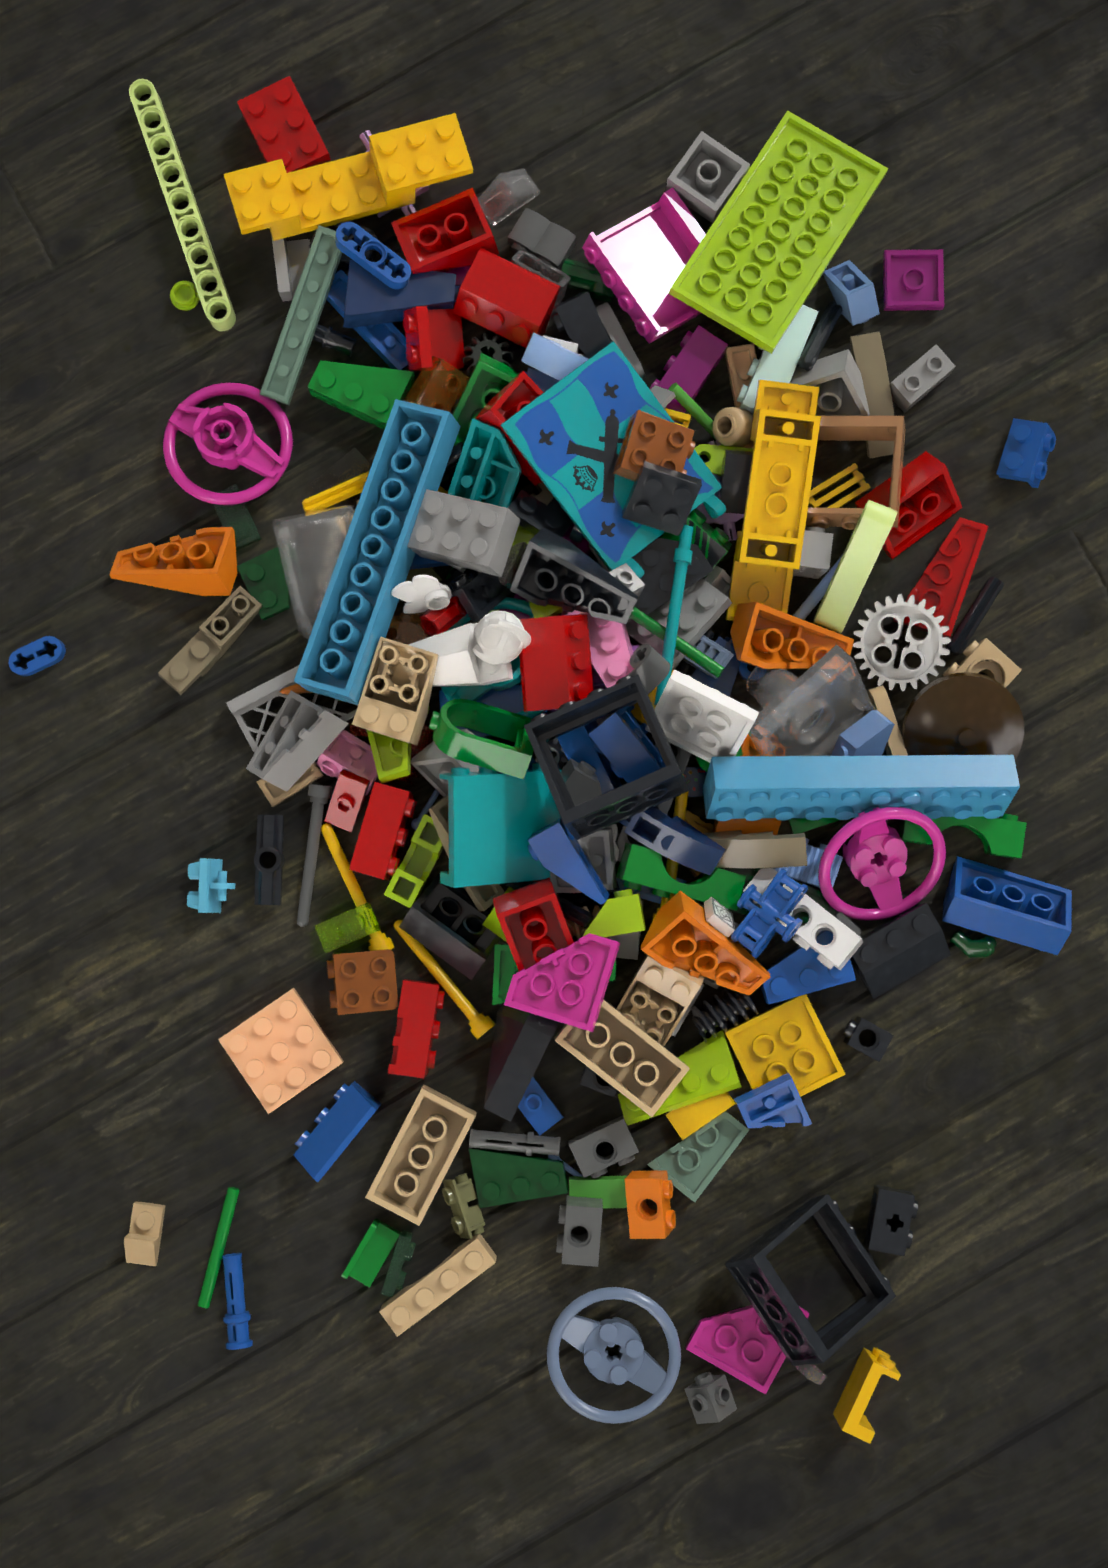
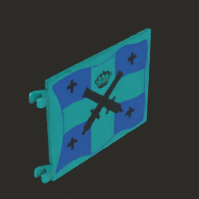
M612 341L500 426L607 568L612 571L626 563L641 578L645 574L644 570L632 557L662 535L664 531L622 518L623 508L635 481L613 474L630 417L637 410L673 423L674 421L616 343ZM694 450L690 459L686 458L683 468L687 470L686 475L702 480V487L691 511L703 503L709 516L716 519L726 511L724 503L714 495L722 486Z

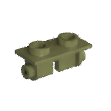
M467 1173L456 1176V1181L454 1179H444L443 1184L445 1188L442 1189V1193L447 1205L451 1206L454 1216L451 1218L455 1233L460 1238L472 1239V1234L478 1235L484 1232L483 1226H485L479 1204L468 1207L467 1202L477 1199L472 1179L467 1177Z

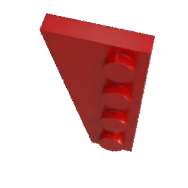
M961 517L905 601L908 602L910 596L914 595L915 604L918 605L923 599H926L925 609L928 610L936 606L933 616L944 615L939 625L940 627L949 626V630L942 634L943 637L948 638L951 637L988 530V525ZM906 616L903 624L909 626L910 618ZM922 623L913 625V628L928 632V628Z

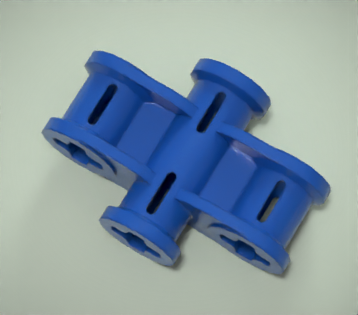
M784 868L776 874L763 894L758 892L757 886L752 884L742 894L737 903V907L740 909L745 908L749 913L731 936V940L734 943L738 941L749 949L754 958H757L764 951L776 932L783 936L782 940L787 943L795 935L803 922L800 918L795 919L789 914L804 897L808 886L796 882L787 875L788 872ZM785 884L787 887L792 889L793 892H789L787 889L783 887V885ZM753 900L756 901L758 904H760V905L762 906V908H760V907H758L756 904H754V903H753ZM777 918H779L781 921L787 924V926L785 927L780 922H778ZM747 934L754 938L756 942L747 937Z

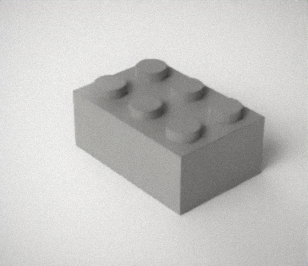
M426 489L407 547L423 558L502 577L520 519L506 507Z

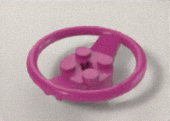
M229 382L204 387L179 403L167 423L163 439L164 459L175 482L193 497L216 505L245 503L258 498L270 490L284 474L291 458L293 446L289 420L275 400L261 396V390L253 386ZM229 394L245 396L259 402L269 410L278 424L281 436L279 456L256 435L247 413L238 406L229 403H223L224 406H216L211 409L209 407L204 409L195 406L209 398ZM179 430L194 439L202 457L211 465L221 468L226 467L230 470H234L242 465L265 478L253 487L234 493H217L197 486L184 474L178 464L175 453L177 431ZM229 432V437H227L226 439H220L219 435L221 433L226 435V433Z
M904 807L873 808V811L859 813L858 817L848 822L833 836L822 854L818 869L821 893L833 909L837 912H842L849 918L872 921L899 915L923 900L939 880L946 859V846L943 835L938 826L929 817L913 809ZM888 819L907 820L921 826L928 833L933 843L934 857L928 875L921 885L904 899H902L899 877L907 869L905 865L907 861V848L896 829L887 826L886 820ZM853 834L854 836L849 840L848 844L843 846V858L854 877L864 887H869L878 908L863 909L851 906L842 901L832 887L830 872L834 857L843 843Z

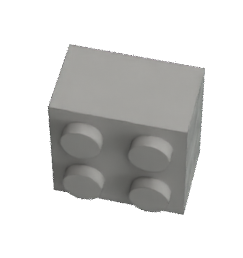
M701 131L668 177L666 191L674 188L686 206L713 224L749 170L750 164Z

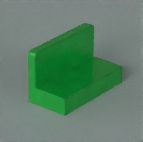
M375 1218L341 1277L347 1279L348 1276H351L370 1288L401 1232Z

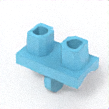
M200 858L199 862L188 865L189 879L199 880V891H189L187 906L198 909V913H221V902L226 901L227 889H235L236 883H227V871H222L223 859Z

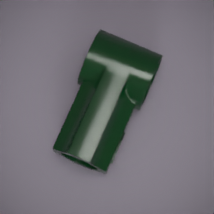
M565 258L559 279L560 286L589 292L590 297L599 301L612 302L614 300L615 294L611 288H608L603 283L601 274L595 266Z

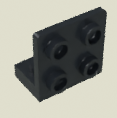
M453 568L448 579L439 581V583L451 589V598L458 596L472 622L481 620L512 592L510 591L512 582L505 569L502 577L467 568L463 573Z

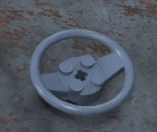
M600 1288L587 1292L572 1301L555 1321L547 1344L548 1371L560 1397L577 1413L602 1423L617 1424L631 1422L654 1411L672 1391L680 1370L681 1346L672 1320L664 1309L650 1297L627 1288ZM603 1300H624L641 1306L658 1321L664 1331L669 1349L667 1371L644 1350L638 1330L629 1321L613 1317V1319H605L599 1322L576 1314L585 1307ZM561 1338L584 1354L585 1365L589 1372L598 1380L616 1385H622L629 1381L653 1395L643 1403L621 1411L602 1410L583 1402L571 1391L562 1375L559 1363ZM615 1344L619 1345L620 1353L609 1356L606 1347H614Z

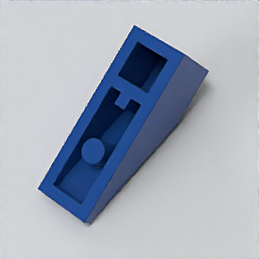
M562 818L536 831L529 837L528 850L535 861L540 860L543 867L599 904L607 901L609 897L608 891L579 842L576 841L564 825Z

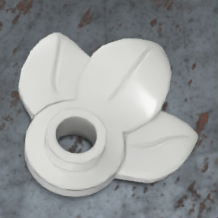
M416 575L412 578V582H402L391 591L392 596L406 602L403 607V613L408 614L422 613L428 609H444L449 605L452 596L451 589L448 586L439 583L437 578L429 575Z

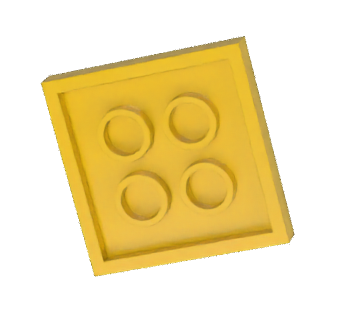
M806 994L791 998L740 1023L738 1026L728 1029L727 1032L724 1031L752 1090L789 1073L801 1097L846 1075Z

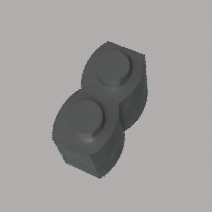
M525 208L508 236V243L511 246L510 250L521 258L528 256L536 260L535 264L548 273L551 271L559 273L565 258L568 259L577 244L576 236L558 224L550 222L547 218L529 208Z

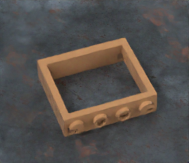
M821 416L818 440L894 441L889 508L897 511L892 527L898 528L906 432L904 416ZM808 508L805 526L821 527L824 529L832 526L854 530L864 508Z

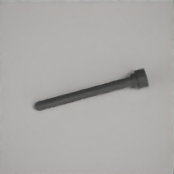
M309 784L307 796H310V802L313 803L297 914V924L300 927L307 926L309 922L324 804H328V798L331 799L333 787Z

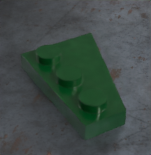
M469 1148L479 1208L569 1192L564 1161L520 1156L502 1151L482 1150L481 1148Z

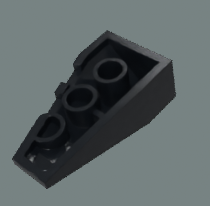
M544 527L529 540L510 591L536 605L546 607L549 604L562 607L563 611L573 612L576 610L586 612L595 618L623 624L628 623L639 599V596L574 544Z

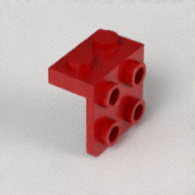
M416 306L403 311V326L407 345L406 357L409 371L461 369L465 366L463 364L465 354L461 316L453 313V309L428 310L427 306Z

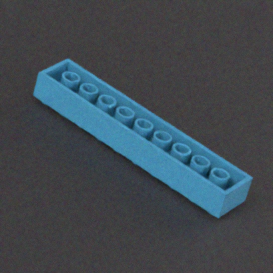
M395 399L294 682L307 691L351 704H359L380 636L386 638L399 601L398 598L391 595V591L395 586L406 581L415 556V552L407 546L426 489L438 491L461 427L449 411Z
M1014 755L720 756L711 758L703 784L706 819H716L718 821H728L730 819L757 821L762 818H776L780 821H786L791 818H806L807 820L836 818L838 820H848L858 817L859 813L873 811V808L876 807L909 808L925 814L930 819L940 817L966 819L982 816L987 819H994L1004 815L1020 788Z

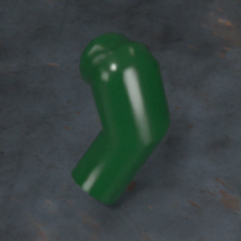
M960 929L950 938V941L970 958L989 957L995 952L997 945L996 940L991 936H985L979 940H971Z

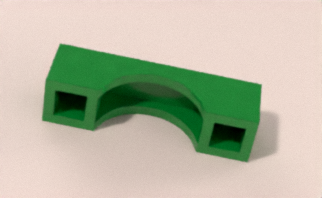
M1004 814L994 819H987L984 816L957 819L955 817L931 819L941 832L951 826L969 829L980 839L984 852L987 855L1013 859L1022 858L1027 823L1018 821V816ZM900 820L898 834L904 842L923 845L933 844L930 836L921 826L907 820Z
M625 843L616 878L625 880L624 887L641 891L642 885L653 888V895L668 899L671 893L677 894L680 890L696 903H699V901L705 902L710 897H713L725 908L737 911V903L741 897L746 876L716 868L712 875L704 873L695 881L680 883L667 873L661 854L649 848Z

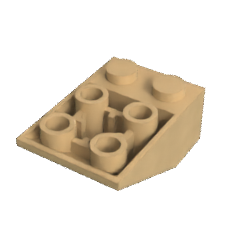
M380 636L352 725L417 746L427 717L438 654Z
M646 954L616 1009L664 1047L700 989L705 977L699 976V978L690 976L689 972L683 969L664 967Z

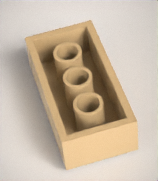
M604 999L594 1032L564 1024L554 1037L558 1044L651 1117L654 1116L690 1069L684 1062Z
M423 1085L365 1198L420 1226L477 1112Z

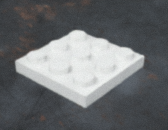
M675 669L654 709L670 743L709 763L712 757L735 756L759 714L758 711L746 704L740 703ZM647 725L645 730L650 732L649 727Z

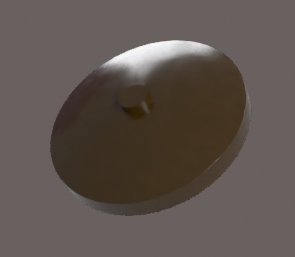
M954 673L934 680L914 697L904 716L902 739L908 755H1014L1016 760L1024 740V719L1013 695L998 681L978 673Z

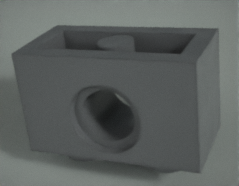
M623 1115L568 1141L584 1178L589 1175L592 1179L597 1178L608 1172L606 1167L618 1163L619 1166L625 1165L635 1159L634 1154L639 1152ZM599 1143H611L613 1146L612 1153L609 1156H600L596 1152V1147Z
M567 1195L566 1205H560L559 1224H564V1234L557 1235L556 1253H562V1264L598 1267L603 1199ZM576 1226H582L587 1231L582 1235H577L571 1230Z

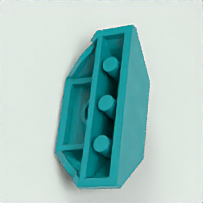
M472 419L447 494L506 508L510 506L522 468L501 429L480 420Z

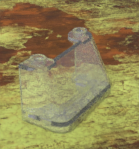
M352 505L328 508L273 520L274 533L297 627L301 636L308 640L356 510L352 509Z

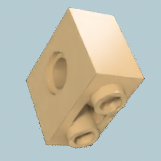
M985 638L979 643L974 640L964 650L963 654L966 656L959 665L954 662L944 672L943 676L962 672H984L988 677L1007 687L1022 669L991 641Z

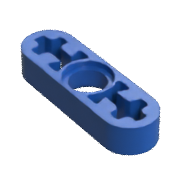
M344 222L338 226L335 243L341 252L392 289L399 290L408 285L411 267L403 258L353 222ZM344 235H354V241L351 239L347 242L344 241ZM358 245L361 247L360 252L357 251ZM376 250L381 254L382 258L377 262H371L366 259L365 252ZM386 260H389L388 266L385 265ZM392 271H402V277L399 275L396 278L392 277Z

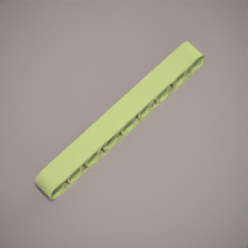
M137 79L130 85L129 96L201 304L213 328L218 331H227L235 324V312L166 113L152 82L147 79ZM151 94L148 100L139 101L143 95ZM153 121H160L156 128H149ZM162 148H170L167 154L158 155ZM171 175H179L177 181L167 182ZM183 201L189 202L185 209H176L179 203ZM192 228L198 229V233L195 236L186 237L188 230ZM199 256H208L205 263L195 264ZM208 283H218L215 290L211 292L204 291ZM220 309L227 310L225 317L222 319L214 318L216 311Z

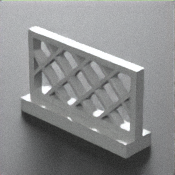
M299 665L226 702L254 753L258 748L261 734L265 735L267 733L263 731L267 715L274 717L277 715V713L269 711L272 699L277 696L287 698L288 695L282 694L279 691L297 684L294 682ZM315 693L312 702L314 704L318 696L317 693ZM335 699L332 709L318 705L333 715H341L340 719L344 721L354 718L357 710L355 709L348 714L335 710L338 703L337 699ZM267 702L266 709L258 708V706ZM250 710L264 713L260 728L256 729L247 726L242 714ZM250 731L258 733L256 741Z

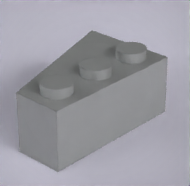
M291 690L246 769L287 792L349 723Z

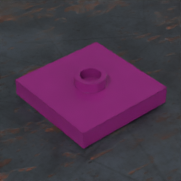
M943 249L884 250V311L943 310Z

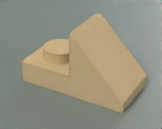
M138 1201L133 1203L129 1234L124 1237L126 1263L157 1266L166 1205Z

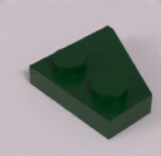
M288 542L237 566L249 594L262 604V608L258 613L263 621L290 609L291 546Z

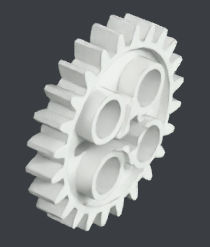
M898 594L897 602L893 603L890 596H887L885 600L886 606L876 601L874 604L877 611L873 612L866 609L865 613L869 619L858 620V623L864 628L863 630L854 631V635L861 637V641L853 643V647L861 648V652L854 657L855 659L864 658L865 662L860 666V670L868 667L871 669L867 677L868 679L873 678L875 675L879 676L878 686L882 685L886 680L889 681V690H892L895 684L899 683L901 690L905 691L909 682L914 689H917L918 679L928 684V673L936 677L939 673L935 665L945 666L946 662L940 656L950 654L948 649L943 648V644L950 643L951 638L943 637L942 634L949 630V626L940 627L939 623L943 620L944 615L934 617L933 613L936 610V606L928 610L925 609L926 599H923L917 605L915 604L914 595L910 596L908 602H904L902 594ZM908 616L910 622L905 641L910 642V646L903 648L899 668H894V661L899 647L897 643H894V639L900 638L904 618ZM884 618H895L899 624L898 630L893 633L885 631L882 626ZM922 623L928 628L926 638L917 639L913 636L912 627L914 624ZM886 646L891 650L892 657L889 661L883 662L877 658L876 650L878 647ZM915 652L921 657V665L919 667L911 668L906 664L905 656L908 653Z

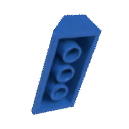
M957 856L944 898L942 921L1058 955L1071 933L1072 890Z

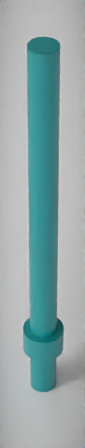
M688 525L683 526L680 533L679 546L675 549L673 562L676 565L662 657L670 663V671L657 686L654 705H657L672 672L687 567L691 564L693 551L690 548L694 527Z

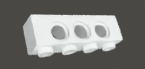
M761 868L744 888L743 892L750 885L754 884L757 886V891L763 894L778 872L773 868ZM785 884L783 885V887L787 889L789 892H793V890L787 887ZM805 894L789 915L794 917L798 912H806L809 914V921L804 926H800L793 940L806 951L811 947L819 953L816 959L830 970L833 966L841 970L862 945L863 940ZM753 900V903H754V904H756L758 907L762 908V906H761L760 904H758L756 901ZM777 918L778 922H780L785 927L787 926V924H785L783 921ZM827 930L832 932L833 940L830 944L820 945L817 943V935L821 931Z

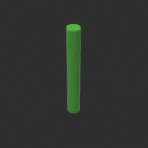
M677 383L672 384L668 390L674 392L675 399L715 439L712 431L713 420Z

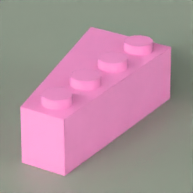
M576 610L573 612L563 611L561 613L562 615L588 614L591 664L606 688L615 685L619 679L627 676L634 669L630 665L633 649L626 624L595 618L589 613Z

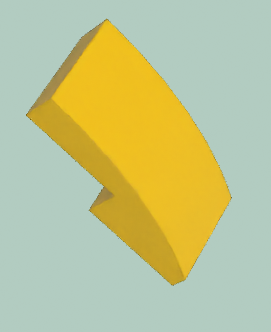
M726 1092L670 1111L666 1114V1117L680 1138L684 1140L736 1103L730 1094Z

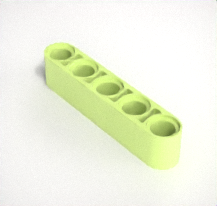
M871 500L867 501L819 605L813 623L842 633L897 515L896 510Z

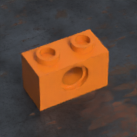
M667 1170L632 1171L624 1179L630 1239H665L676 1225L675 1211L671 1210L670 1199L673 1196V1184L671 1180H668ZM646 1199L653 1200L657 1205V1210L649 1208Z

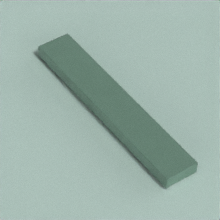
M320 225L317 228L260 395L290 405L343 253L336 246V231ZM344 235V241L347 242L348 237Z

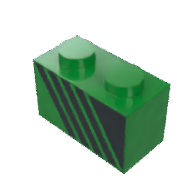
M695 508L689 513L684 525L694 527L691 544L698 545L711 567L714 568L729 551L732 544L728 541L729 537L723 530L717 527L714 529L706 522L707 518ZM664 532L661 538L679 541L680 535L677 536Z

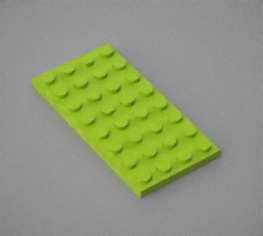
M787 111L671 286L669 294L772 354L885 177L888 168Z

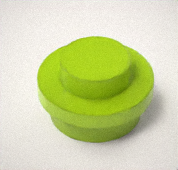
M190 281L177 282L170 291V299L173 305L180 310H191L199 303L200 298L196 286Z

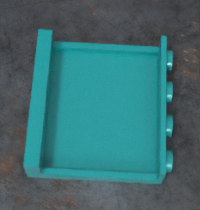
M532 763V768L527 769L524 779L480 766L478 767V772H470V768L454 767L451 768V773L440 774V779L448 780L449 871H440V884L458 888L544 880L549 877L551 879L550 871L543 867L540 860L535 861L528 850V839L533 833L561 818L539 763Z

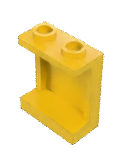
M863 1347L833 1413L842 1431L869 1444L875 1435V1431L867 1417L863 1414L882 1374L898 1381L901 1376L895 1367L896 1363L890 1360L891 1356L875 1347L872 1351Z

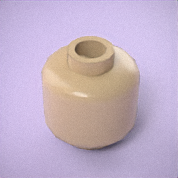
M726 407L720 410L712 423L715 439L725 446H746L751 442L753 415L747 410L736 407Z

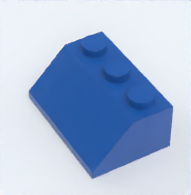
M355 1081L350 1086H347L345 1083L333 1096L337 1100L330 1110L325 1107L314 1120L318 1125L310 1134L306 1130L295 1143L299 1149L295 1152L294 1156L316 1182L320 1181L382 1104Z

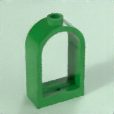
M468 699L450 700L442 706L440 713L433 711L429 729L434 730L433 740L443 753L463 762L524 779L533 755V747L524 725L530 723L532 718ZM455 726L465 727L515 742V745L513 747L469 734Z

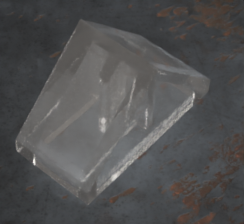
M523 168L498 174L478 198L484 215L494 226L541 193Z

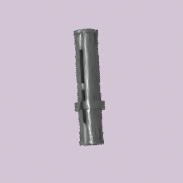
M471 1129L469 1148L524 1152L526 1156H532V1153L559 1156L561 1137L534 1135V1132L516 1134ZM487 1139H488V1140H499V1141H510V1142H512V1143H508V1142H497V1141H487Z

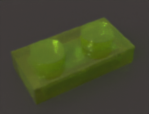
M365 903L315 925L325 953L380 931L370 903Z

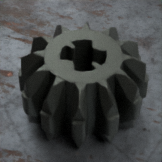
M483 333V341L481 342L478 338L473 337V346H465L464 348L468 356L463 358V364L469 366L467 369L469 376L481 353L488 354L489 357L493 355V359L511 368L508 361L513 359V354L507 351L509 344L507 341L499 344L500 336L497 334L493 336L492 341L489 340L487 333Z

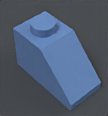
M850 260L824 271V278L837 305L842 307L843 311L841 314L853 326L865 323L870 318L880 314L874 284Z
M872 710L839 735L831 756H882L895 724L878 710Z

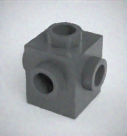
M711 1372L699 1374L694 1378L695 1382L685 1388L697 1424L719 1423L737 1410L725 1374L712 1375Z

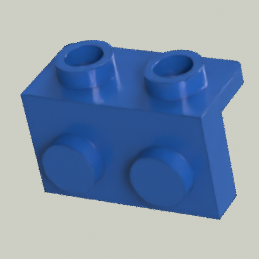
M1013 419L996 473L999 478L1028 482L1033 488L1039 487L1040 481L1045 478L1047 473L1046 461L1049 452L1054 450L1056 444V436L1050 426L1043 422Z

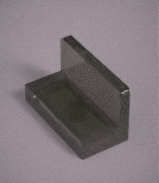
M354 447L309 485L318 494L370 471L371 465ZM361 493L328 508L334 515L337 510L341 514L346 515L345 506L349 505L351 508H354L356 500L360 499Z

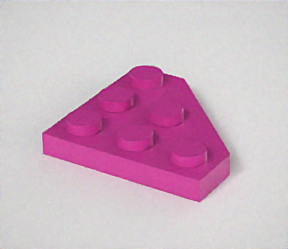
M590 933L579 938L577 942L568 947L561 948L528 969H523L514 974L504 1005L594 1032L620 943Z
M752 1305L699 1320L685 1346L686 1350L765 1395L786 1358ZM799 1307L805 1317L808 1318L809 1312Z

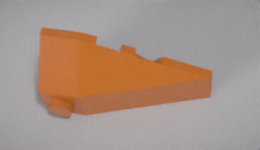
M207 527L196 530V535L181 539L179 535L170 537V542L157 546L148 543L119 551L109 575L111 579L194 595L230 596L238 573L235 531L233 527Z
M758 602L739 603L737 605L730 631L737 660L761 669L847 668L854 643L852 638Z
M681 890L658 910L640 946L643 952L664 967L683 969L688 971L690 976L696 978L703 976L715 980L719 986L746 995H751L771 977L770 973L738 942L734 943L731 940V935L729 937L724 936L707 923L704 908Z

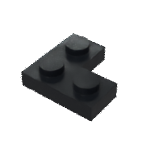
M521 490L508 507L520 519L519 525L534 535L544 527L563 538L573 525V521L555 497L546 505L524 490Z

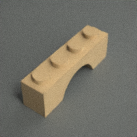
M481 1234L474 1235L472 1239L467 1240L455 1249L450 1256L415 1283L406 1286L383 1303L379 1312L398 1337L494 1265L497 1256Z

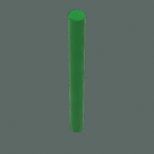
M635 607L630 618L664 641L666 628ZM677 636L676 650L717 678L720 677L725 669L723 666Z
M228 1187L198 1301V1306L202 1308L210 1307L240 1189L235 1187Z

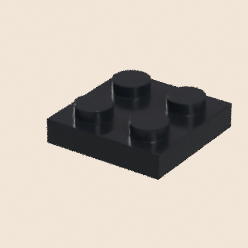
M643 461L623 508L622 518L679 536L702 487V480Z

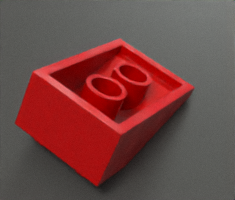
M473 187L391 222L407 263L411 267L412 274L471 266L480 248L495 255L499 254L494 236Z
M550 877L492 898L496 915L519 972L537 964L541 959L561 948L564 949L574 943Z

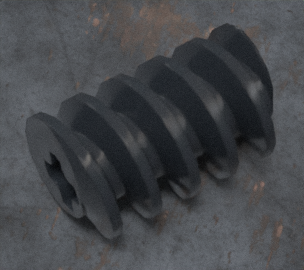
M724 989L723 1000L715 994L712 996L713 1005H710L706 1000L702 1001L703 1011H700L696 1006L691 1007L692 1020L705 1043H707V1032L714 1038L718 1037L716 1027L719 1026L727 1032V1021L738 1026V1015H741L746 1021L749 1020V1009L758 1015V1011L749 995L734 991V994H732L728 989Z

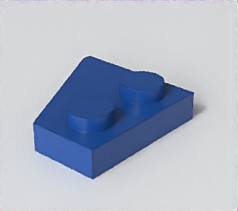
M789 1073L734 1099L748 1128H762L764 1126L785 1127V1123H801L802 1126L812 1124Z

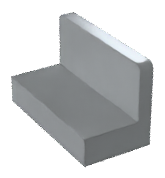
M272 238L278 292L283 302L292 301L310 251V240L286 241L283 238L273 241Z

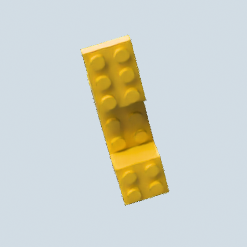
M456 113L370 135L369 152L286 173L283 160L279 159L225 173L224 179L241 234L244 235L269 228L273 241L317 230L319 225L328 227L337 223L414 204L416 188L472 174V163Z
M758 380L750 441H754L743 527L742 531H737L728 596L732 604L727 608L726 620H734L739 603L758 602L784 613L788 612L793 570L800 567L821 416H815L819 387Z

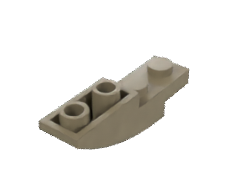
M239 586L199 627L200 631L158 672L159 676L182 695L224 655L262 608V604Z

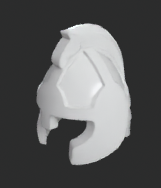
M494 611L485 615L475 626L473 633L476 634L478 644L472 650L481 660L489 664H506L517 658L522 649L530 645L531 636L524 630L522 623L514 614L506 611Z

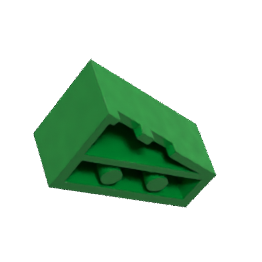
M320 360L308 384V389L313 397L385 430L395 399L407 401L416 379L413 371Z

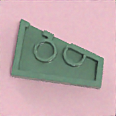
M725 1111L647 1165L654 1171L667 1170L668 1180L672 1181L673 1186L693 1202H696L750 1129Z

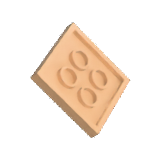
M292 988L218 1039L268 1114L344 1062L295 988Z

